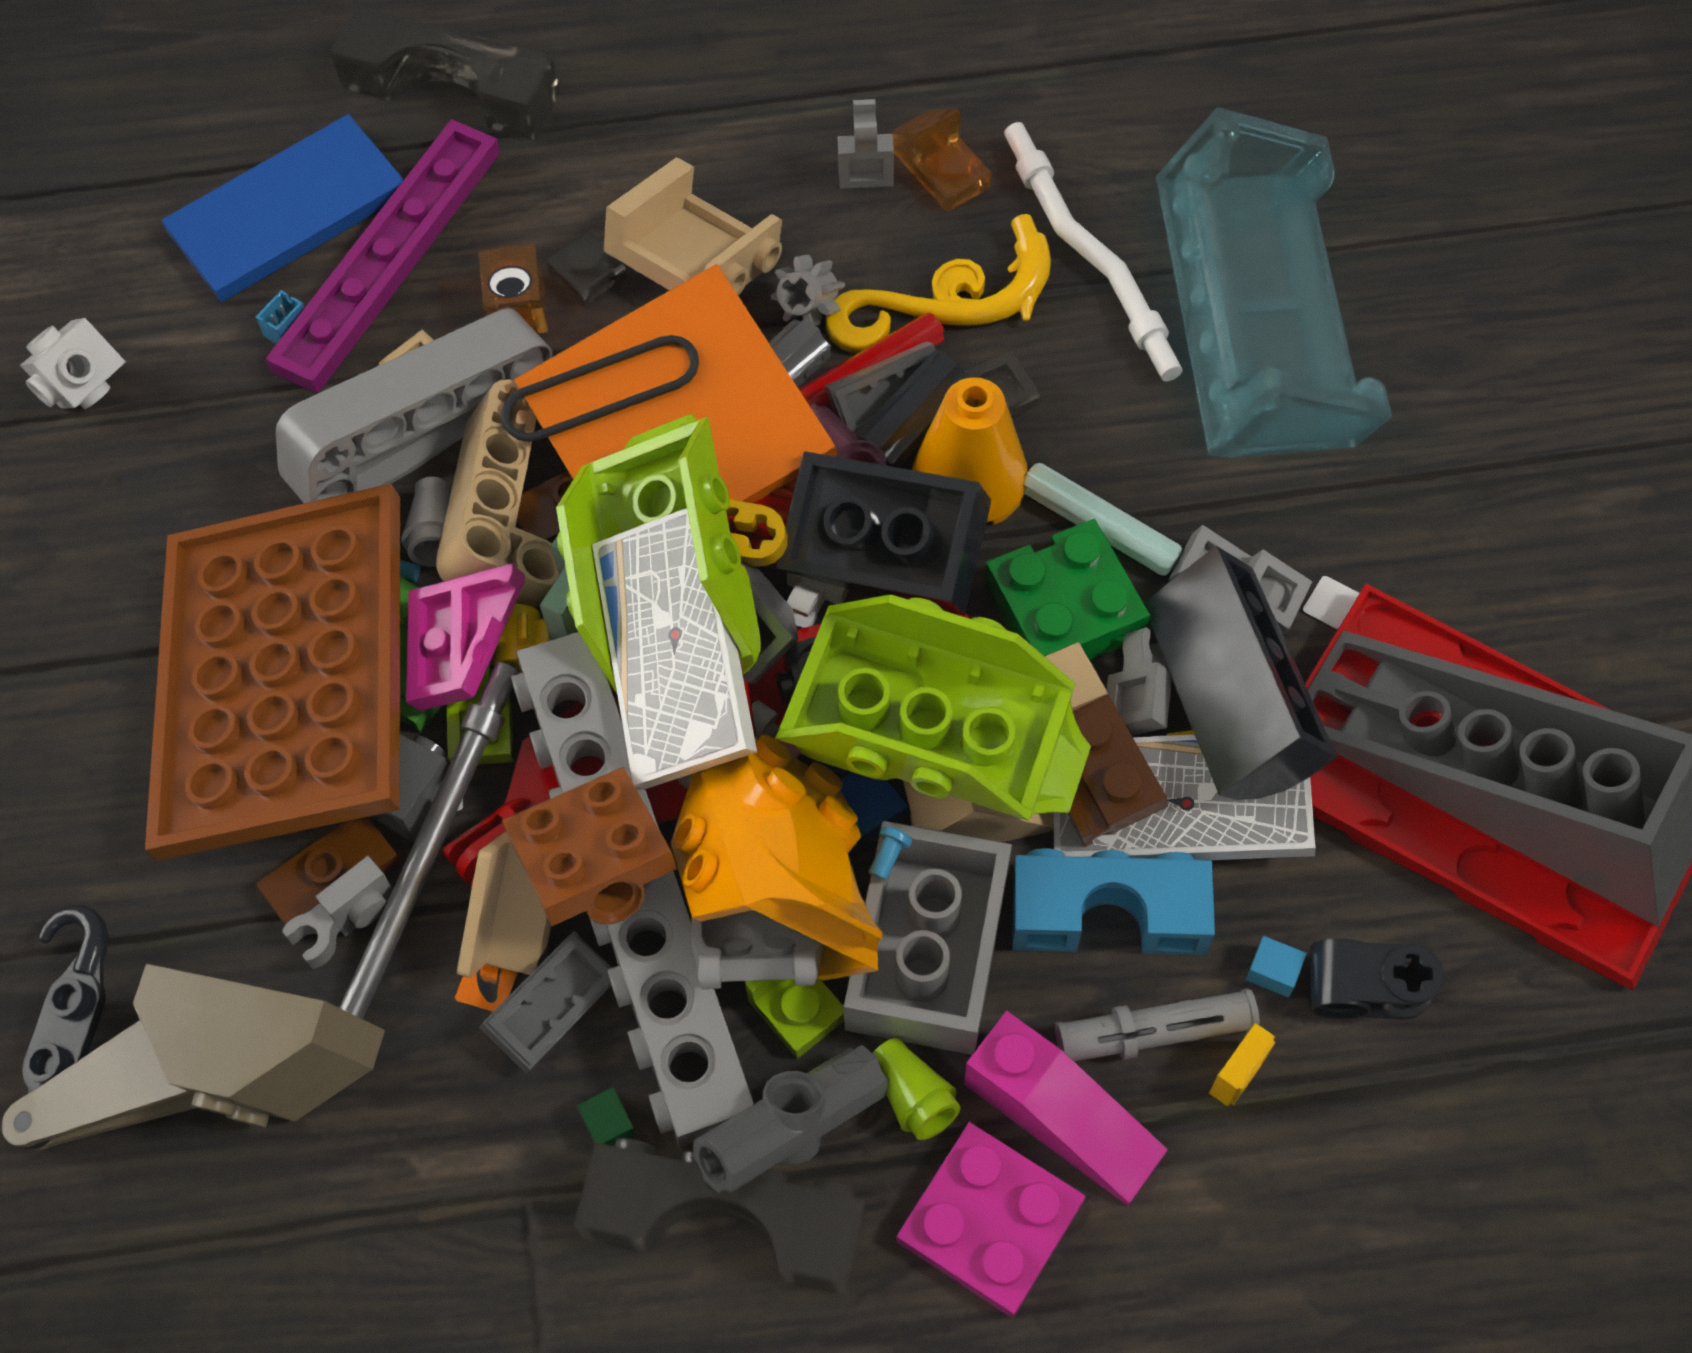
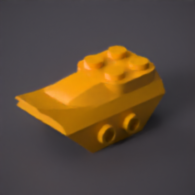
M761 735L759 739L755 738L756 753L693 773L670 843L692 918L702 922L752 910L824 944L817 977L822 981L878 971V943L882 939V931L875 924L864 904L849 860L848 853L861 836L856 824L858 817L848 806L844 795L840 791L843 787L841 779L832 770L820 763L813 762L808 766L793 758L783 744L768 735Z

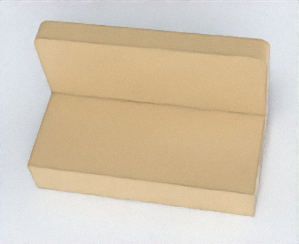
M504 832L482 848L478 854L457 967V974L471 978L485 964L530 975L546 958L551 924L507 832Z

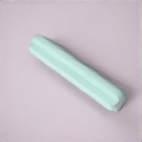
M1042 463L1034 464L1029 472H1027L1024 478V485L1026 486L1024 494L1076 525L1095 518L1111 546L1160 575L1167 576L1176 566L1182 551L1181 546Z

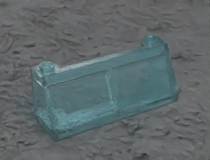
M1220 107L1213 111L1156 175L1208 454L1234 458L1357 447L1392 418V413L1385 386L1381 381L1374 378H1364L1356 384L1316 208V202L1330 189L1335 175L1328 139L1322 135Z

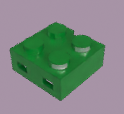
M1095 518L1052 535L1050 547L1034 553L1029 544L986 562L984 585L1008 630L1019 634L1044 657L1079 642L1090 661L1123 647V639L1126 633L1145 627L1148 628L1150 614Z

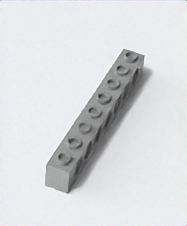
M579 632L516 651L522 673L510 676L522 712L534 709L540 730L530 732L529 735L540 769L553 766L559 787L548 790L550 799L623 766L632 781L623 724L607 677ZM566 700H575L584 705L583 710L572 718H560L552 713L559 703ZM585 756L597 757L604 762L600 771L590 776L577 775L571 771V767L578 759ZM635 787L657 825L646 790ZM674 871L643 885L645 890L644 901L641 907L626 920L615 924H599L591 918L590 921L598 945L602 946L611 943L618 962L617 967L608 969L607 972L619 1008L631 1004L639 1028L627 1032L639 1070L652 1066L660 1089L659 1092L648 1095L659 1131L663 1134L673 1130L678 1147L693 1143L698 1137L754 1105L715 990H702L699 983L692 952L691 921ZM642 931H655L663 936L665 944L654 955L640 956L629 948L632 938ZM664 991L677 992L686 1000V1007L674 1018L664 1019L657 1017L649 1009L652 999L657 994ZM687 1052L699 1054L706 1060L708 1069L697 1081H679L670 1072V1066L677 1056Z

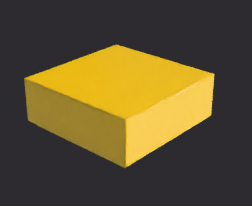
M1255 1023L1218 1074L1209 1094L1227 1107L1230 1104L1234 1105L1268 1057L1276 1043L1273 1041L1275 1036Z

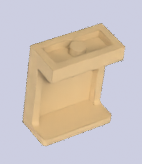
M678 157L606 207L604 252L668 290L718 264L737 295H739L744 287L762 272H769L778 262L782 252V244L779 242L782 219L771 214L754 228H751L693 195L694 166Z

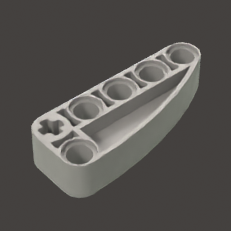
M502 309L290 407L281 416L276 426L279 474L303 503L392 484L463 438L465 426L470 415L494 383L499 380H513L552 358V349L514 309Z

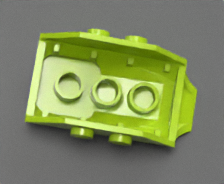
M693 413L633 436L623 450L581 466L556 507L560 529L557 535V544L560 554L565 560L569 585L567 606L574 619L576 629L616 693L617 689L592 544L687 508L700 582L737 644L742 675L748 672L756 663L761 650V637L750 579L746 568L741 564L738 546L730 535L726 509L730 505L728 489L719 475L708 416L696 420Z
M891 594L828 606L775 738L795 745L800 753L816 761L872 779H901L910 782L915 790L926 796L943 799L950 795L1027 821L1035 814L1070 812L1091 745L1087 742L1076 723L1070 701L1076 683L1019 634L1007 631L1001 624L988 618L975 617L968 619L943 611L940 606L927 599L911 598L907 600Z

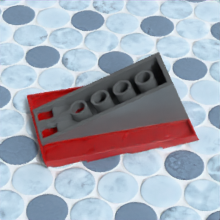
M1365 583L1305 683L1337 755L1335 760L1310 776L1313 817L1346 833L1350 840L1453 891L1460 900L1536 937L1537 943L1634 991L1645 969V965L1649 961L1671 917V913L1675 909L1692 875V734L1612 711Z

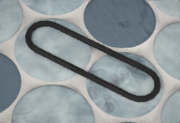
M668 335L531 384L512 393L504 402L501 412L502 425L507 433L517 440L526 442L537 441L679 389L689 383L695 376L699 365L698 352L693 344L685 338ZM663 345H679L689 354V369L677 380L536 432H521L514 428L511 423L510 412L513 405L521 398Z

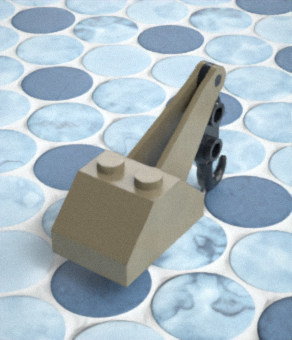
M84 905L67 906L55 912L45 922L39 934V941L43 944L51 942L60 928L71 923L78 924L82 928L83 940L77 957L48 991L23 1062L22 1072L24 1081L28 1086V1094L15 1101L7 1109L2 1120V1133L4 1138L13 1145L34 1151H42L73 1140L195 1108L226 1115L228 1119L266 1128L269 1116L295 1122L373 1070L385 1030L323 1000L146 964L133 1001L140 1020L89 1053L106 1001L103 962L107 953L109 934L104 919L96 910Z

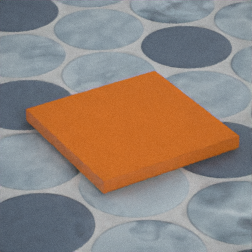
M718 264L513 379L518 389L668 335L685 338L693 344L698 352L699 365L697 372L692 380L681 388L548 437L572 479L575 478L581 466L623 450L631 437L693 413L696 420L709 417L719 475L728 489L730 499L748 503L757 502L798 478L804 451L829 456L837 455L836 446ZM663 345L525 396L524 399L542 429L677 380L689 369L690 357L687 351L679 345Z

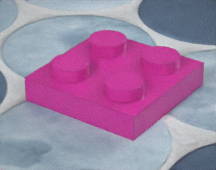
M969 1122L897 1234L896 1242L1006 1315L1014 1318L1086 1196Z

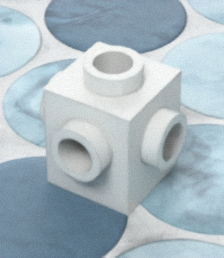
M86 318L71 320L60 331L52 325L41 332L27 345L26 348L32 355L20 366L30 376L26 380L29 389L47 406L52 407L57 404L61 409L75 408L80 404L84 409H87L109 391L111 387L105 380L126 361ZM67 361L69 362V364H70V366H71V372H70V374H69V372L67 371V367H66Z

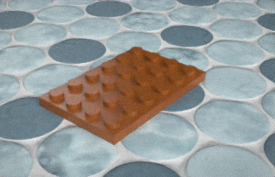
M385 484L167 535L145 851L157 861L400 810V496L392 484Z

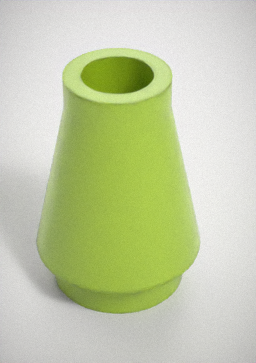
M892 1038L884 1042L873 1052L878 1058L883 1074L888 1079L886 1096L904 1132H912L918 1140H926L942 1132L955 1120L961 1109L955 1100V1087L910 1051L900 1038Z

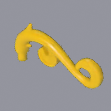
M1029 214L1019 215L1012 220L1011 226L1017 239L1014 246L1017 258L1008 267L1009 273L1017 271L1010 284L992 296L979 299L985 287V275L981 266L969 259H955L944 263L935 271L931 284L934 299L870 289L850 290L840 294L834 300L839 305L840 311L835 314L826 315V332L831 342L839 349L852 354H857L886 337L890 332L891 317L885 311H880L878 320L872 326L865 328L855 327L849 321L848 316L851 312L867 305L887 308L914 317H919L924 313H933L937 320L944 325L973 326L990 324L1007 319L1018 312L1021 313L1023 321H1028L1031 318L1033 306L1050 273L1051 258L1046 237L1044 234L1037 232L1033 219ZM966 291L973 299L961 298L957 294Z

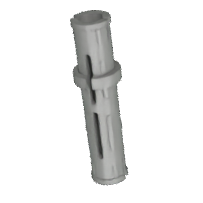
M1248 988L1241 990V992L1185 1000L1130 1011L1127 1005L1113 1007L1111 1015L1066 1023H1055V1038L1057 1047L1073 1061L1119 1054L1121 1059L1124 1060L1137 1057L1138 1050L1250 1031L1255 1023L1259 1025L1260 1020L1255 996L1251 989Z

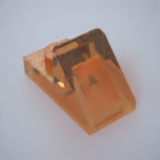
M957 108L928 110L887 133L893 134L895 155L946 212L990 188L992 173L960 139L961 112Z

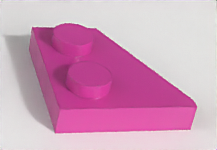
M513 563L409 591L406 702L422 711L475 697L525 583V574Z

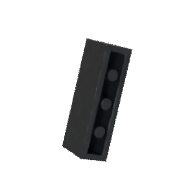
M1215 546L1143 603L1150 614V624L1220 796L1243 800L1258 799L1277 794L1308 779L1337 758L1251 566L1220 547Z

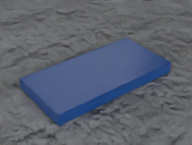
M347 114L163 218L161 221L166 232L222 303L380 211L404 179L352 117Z

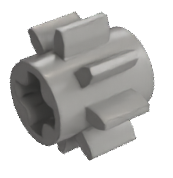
M806 254L794 257V268L784 267L776 269L775 274L780 279V282L777 286V292L771 294V299L778 300L780 306L785 310L784 321L797 319L803 315V319L816 326L821 324V313L831 315L840 311L839 305L834 300L837 298L838 290L845 287V283L837 281L834 274L830 271L833 264L831 260L819 262L813 267L810 255Z

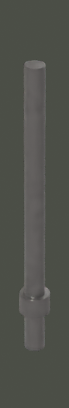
M496 662L478 704H470L460 726V729L464 731V735L342 1000L340 1009L361 1019L364 1018L487 743H495L503 726L505 718L501 716V712L513 688L510 676L520 673L516 668L502 662Z

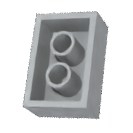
M883 821L881 829L884 826L899 829L912 838V843L909 849H901L886 881L879 880L871 875L865 906L875 924L882 931V939L878 943V971L850 976L844 1002L845 1031L887 1039L900 1038L903 1042L973 1055L976 1051L1012 844ZM879 836L876 855L884 841L881 836Z

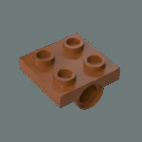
M624 766L502 820L507 835L551 926L584 911H587L590 918L599 924H615L624 921L641 907L645 898L644 884L677 869L670 848Z

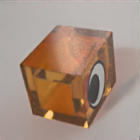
M535 244L521 246L506 245L498 249L478 251L485 315L488 316L506 308L514 309L536 333L548 332L543 276Z

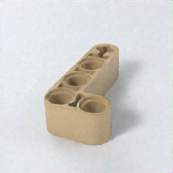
M499 380L492 385L466 423L436 557V568L441 579L448 581L513 563L525 574V583L515 604L529 605L537 609L559 577V573L551 549L552 543L515 527L532 441L526 442L515 439L507 433L502 425L501 412L504 402L512 393L519 389L513 380ZM523 397L513 405L510 412V420L517 430L531 433L535 429L536 417Z

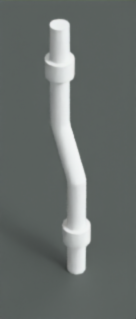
M1020 122L1009 125L1005 129L1004 135L1018 160L1016 170L1025 187L1033 189L1055 233L1108 278L1131 321L1128 329L1138 348L1147 351L1163 381L1174 380L1182 373V367L1166 339L1169 331L1157 311L1150 310L1125 262L1073 219L1052 179L1054 175L1053 167L1046 154L1036 149L1024 125Z

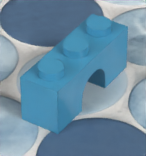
M1049 848L1035 849L1028 852L1027 855H1015L1012 875V951L1077 952L1082 932V916L1095 906L1110 904L1127 910L1136 919L1141 932V954L1206 956L1215 936L1212 860H1194V856L1184 852L1162 853L1155 859L1130 858L1127 853L1117 850L1099 851L1092 854L1091 857L1065 856V853L1060 850Z

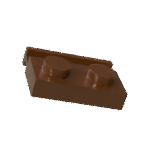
M1108 694L1073 711L1076 723L1087 742L1091 745L1070 812L1067 815L1085 847L1093 844V839L1108 832L1113 834L1168 807L1166 794Z

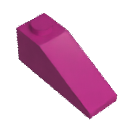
M1007 1010L966 1063L964 1085L1127 1206L1132 1202L1168 1150L1061 1049Z

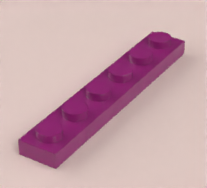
M453 119L449 121L265 360L272 373L316 394L321 391L498 157L500 149L496 138Z

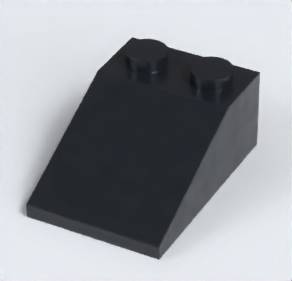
M804 451L785 527L788 535L787 547L783 556L777 560L776 569L876 597L891 594L907 600L923 598L934 602L943 611L965 616L992 499L979 482Z

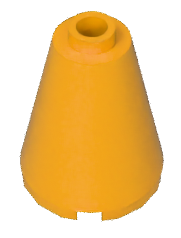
M972 377L962 379L948 389L916 453L912 470L979 482L992 499L987 522L993 521V525L1005 521L1020 506L1026 490L1024 478L1028 472V466L1002 391L989 380Z

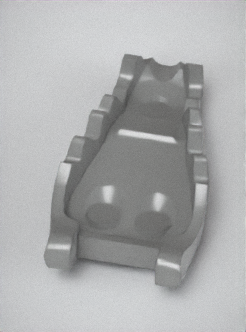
M752 910L702 922L694 918L691 919L692 952L702 990L721 989L723 981L795 979V986L815 985L824 944Z

